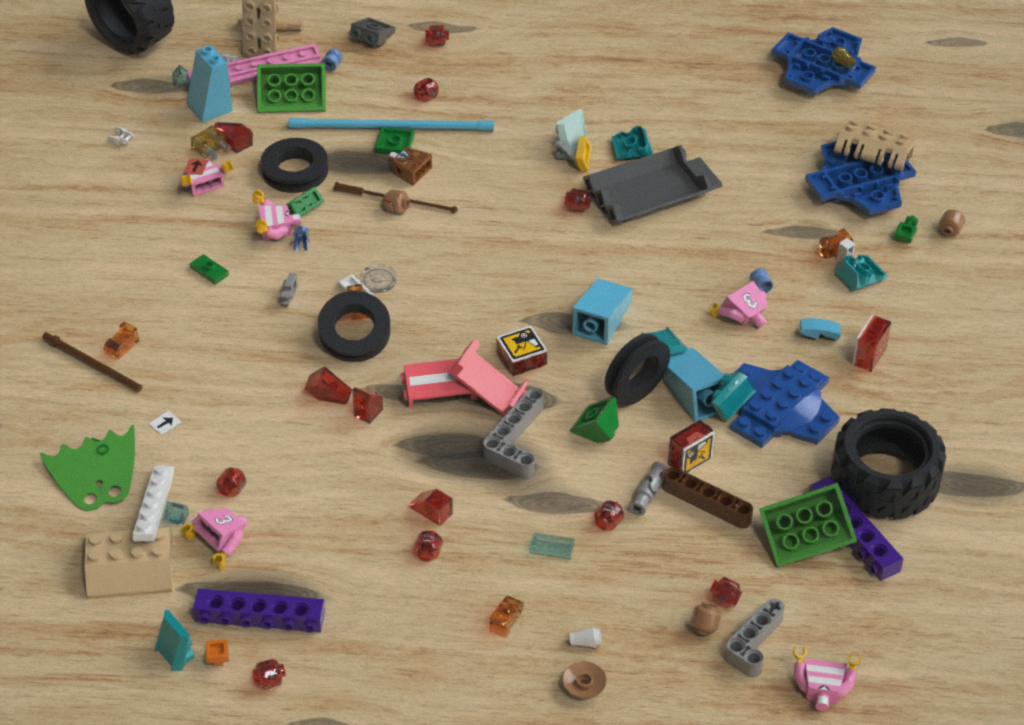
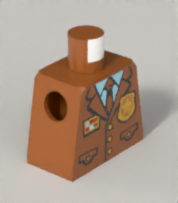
M405 148L400 154L391 152L388 157V161L393 163V173L412 186L432 169V154Z

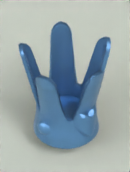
M298 226L294 230V237L291 243L295 239V251L299 249L301 241H303L304 249L308 250V242L310 243L308 238L309 230L305 226Z

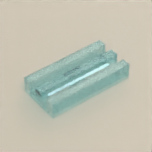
M534 533L530 554L571 560L575 539Z

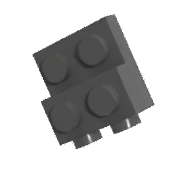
M367 17L351 24L350 36L357 41H366L371 46H379L386 43V37L395 33L396 27Z

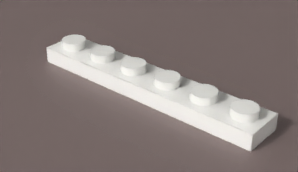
M159 465L153 467L132 534L133 541L155 540L174 476V466Z

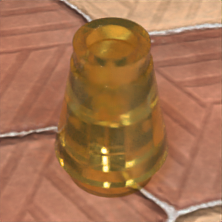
M838 46L831 55L833 61L850 69L857 63L844 47Z

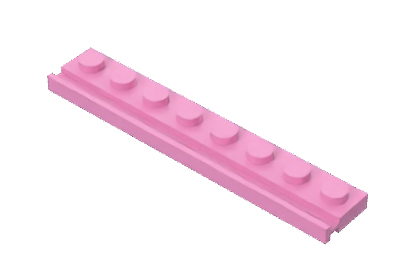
M315 43L227 62L230 86L256 81L257 65L321 63V55ZM192 70L187 71L189 81L191 80Z

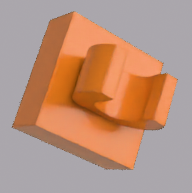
M228 639L206 641L207 664L214 663V666H223V662H229Z

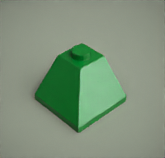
M612 396L588 405L570 431L596 443L611 440L615 436L614 432L619 427L616 398Z

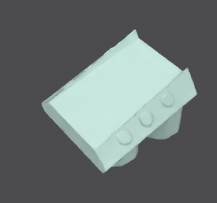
M578 109L556 122L555 132L558 134V137L555 140V146L559 148L557 146L558 141L568 146H573L578 142L580 136L586 135L588 139L582 109Z

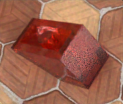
M215 123L216 134L224 139L236 154L253 146V133L242 123Z
M325 366L309 375L304 388L317 400L344 405L348 403L352 389Z
M354 387L352 389L354 417L371 424L383 410V396L366 388Z
M438 489L421 492L409 503V507L441 526L453 515V498Z

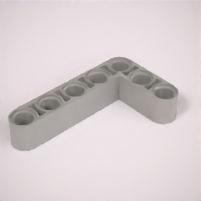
M537 387L527 390L483 441V457L486 461L523 479L531 478L534 475L535 457L533 454L513 444L543 410V390Z

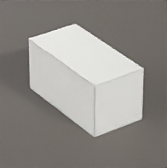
M848 238L839 243L837 260L839 262H842L844 256L853 257L855 243Z

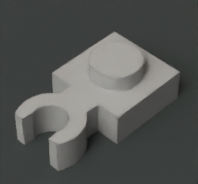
M289 273L287 280L283 281L282 290L284 291H282L280 296L283 298L281 305L289 306L291 299L293 300L297 291L298 281L297 274Z

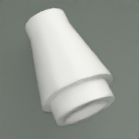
M595 627L570 633L571 646L577 645L591 648L601 646L600 628L595 629Z

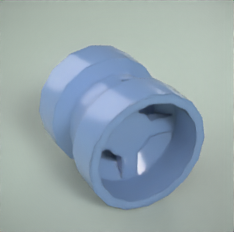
M331 48L321 63H325L327 71H335L343 56L339 50Z
M759 268L750 274V281H754L758 289L763 290L765 293L771 291L773 282L765 269Z

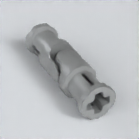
M657 461L651 465L650 473L646 474L635 494L636 498L629 504V509L633 514L643 516L646 513V507L655 497L658 488L662 484L664 472L668 468L664 463Z

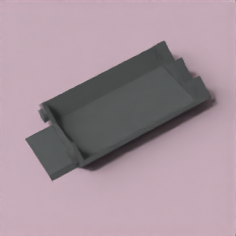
M682 145L583 177L589 196L596 198L598 201L596 205L603 213L607 212L609 215L608 220L611 224L723 187L722 182L700 157L689 161L686 160V151Z

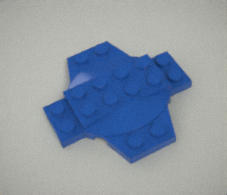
M834 27L818 34L814 40H810L809 37L802 38L788 32L772 49V55L786 60L788 70L785 83L813 95L830 86L845 88L847 85L861 89L876 72V66L865 63L858 57L862 38Z
M837 141L821 145L820 151L824 164L822 170L806 174L805 181L821 202L834 199L836 203L841 201L851 202L869 216L901 207L902 200L898 188L899 182L916 176V170L907 159L904 169L899 171L894 169L895 162L892 168H888V161L891 157L890 153L885 154L882 165H877L878 158L875 164L860 160L861 153L858 159L854 158L857 144L852 143L848 156L843 155L844 149L842 154L834 153Z
M799 360L795 361L791 366L787 365L783 369L768 370L743 363L735 371L748 376L747 379L756 392L742 405L739 412L740 416L730 424V430L760 448H763L773 437H781V434L786 433L793 434L795 439L817 445L840 421V417L821 398L820 391L829 383V377Z

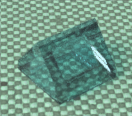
M180 64L172 73L174 86L190 84L187 75L188 70Z
M166 501L164 521L184 525L189 515L187 505Z

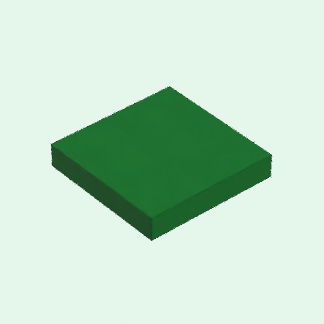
M381 127L374 149L375 154L390 155L391 152L400 154L405 148H411L415 137V130Z

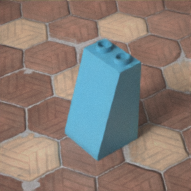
M212 45L196 50L187 97L188 107L202 123L233 111L228 64Z
M598 278L573 307L572 335L608 345L632 302L633 288Z
M694 348L670 355V362L663 379L692 420L698 422L718 415L711 401L715 391L721 387V379L724 374Z

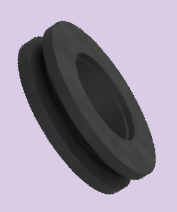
M287 138L279 140L267 147L261 156L262 176L270 187L281 192L300 193L308 191L314 186H319L328 175L327 153L320 144L310 139ZM290 159H303L311 163L306 169L296 172L286 171L278 167L282 162Z
M347 291L332 297L322 307L318 317V331L321 344L329 354L347 362H361L375 357L385 348L390 338V316L386 306L377 297L362 291ZM362 313L372 320L374 328L363 339L347 340L336 332L335 324L345 314Z
M651 333L641 334L630 340L616 354L607 370L604 383L607 393L614 396L623 405H631L645 398L658 385L670 362L669 347ZM646 359L641 370L632 379H630V376L633 373L634 369L639 365V363Z

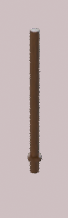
M47 332L43 334L42 338L48 341L51 346L59 347L137 392L142 390L143 386L63 342L57 335L53 336Z

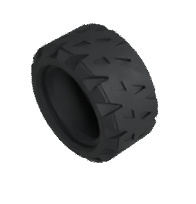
M85 0L89 17L99 33L110 44L125 53L140 54L166 37L174 26L175 16L171 0Z
M880 408L876 411H872V409L857 414L856 419L850 418L842 426L841 431L838 432L831 467V478L839 484L840 488L862 512L869 513V516L881 519L893 517V519L908 518L912 513L917 515L927 509L938 495L946 461V448L941 436L937 435L936 429L927 421L920 420L917 415L889 408ZM873 452L892 453L907 459L916 470L903 475L884 474L869 468L860 458Z

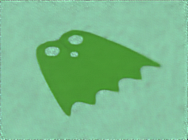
M131 425L128 432L123 436H119L112 430H109L105 438L100 442H95L89 437H85L83 444L77 449H72L62 444L56 456L51 457L40 453L44 464L57 484L80 509L91 511L99 508L103 503H116L127 497L131 487L135 459L134 425ZM101 444H107L109 451L101 455L97 452V447ZM103 446L99 451L104 452L107 450V447ZM101 480L103 482L101 486H96L97 481ZM113 486H119L121 493L113 497L109 495V489ZM87 494H95L97 499L93 504H86L84 502V497Z

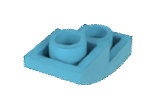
M815 318L800 320V333L807 337L818 339L820 334L827 338L838 341L841 336L840 324Z

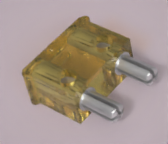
M215 125L191 137V149L197 151L204 158L211 156L213 159H217L218 154L215 153L221 148H224L226 151L232 149L226 143V136L216 129Z

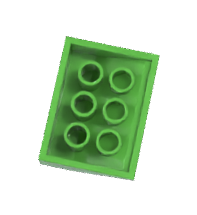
M325 63L257 65L258 113L326 111Z
M838 483L759 508L777 567L857 542Z

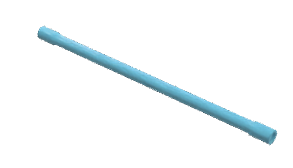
M289 118L288 121L289 128L388 127L397 129L494 131V120L432 121Z

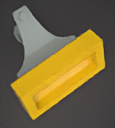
M586 135L580 136L578 142L573 146H568L561 141L557 142V146L562 150L556 153L557 159H570L581 172L588 171L591 146Z

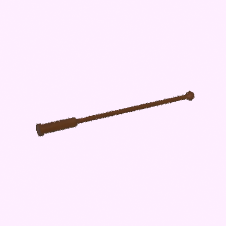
M335 182L334 185L335 191L340 190L384 197L385 195ZM410 199V203L449 210L452 213H457L458 211L456 206L448 207Z

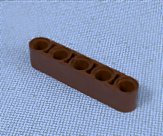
M670 467L665 470L663 489L667 493L738 528H748L751 525L753 506L749 502L679 468Z

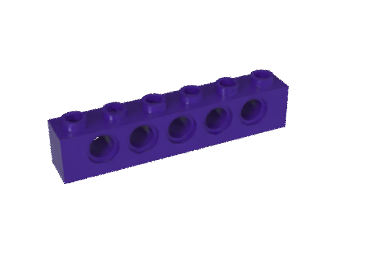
M831 476L811 484L809 492L835 484L836 482ZM841 489L857 539L856 543L847 546L855 551L857 557L869 567L870 572L880 581L901 572L904 558Z
M198 589L193 605L195 622L204 624L215 623L321 633L325 616L324 599Z

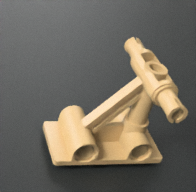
M242 0V14L238 13L237 20H239L237 24H242L243 56L247 58L276 52L279 43V36L276 34V30H302L303 20L289 19L287 16L278 15V5L275 4V0Z

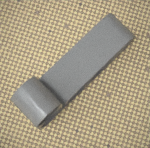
M769 599L727 642L726 662L748 677H758L762 672L764 656L757 648L782 623L785 605L781 600Z

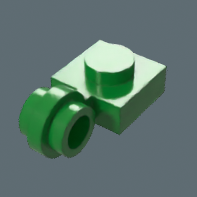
M914 215L907 216L905 223H899L893 239L911 244L917 232L918 218Z

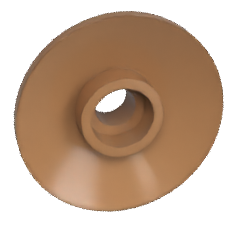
M577 662L565 670L563 685L572 696L589 699L603 692L606 686V675L601 667L592 662Z

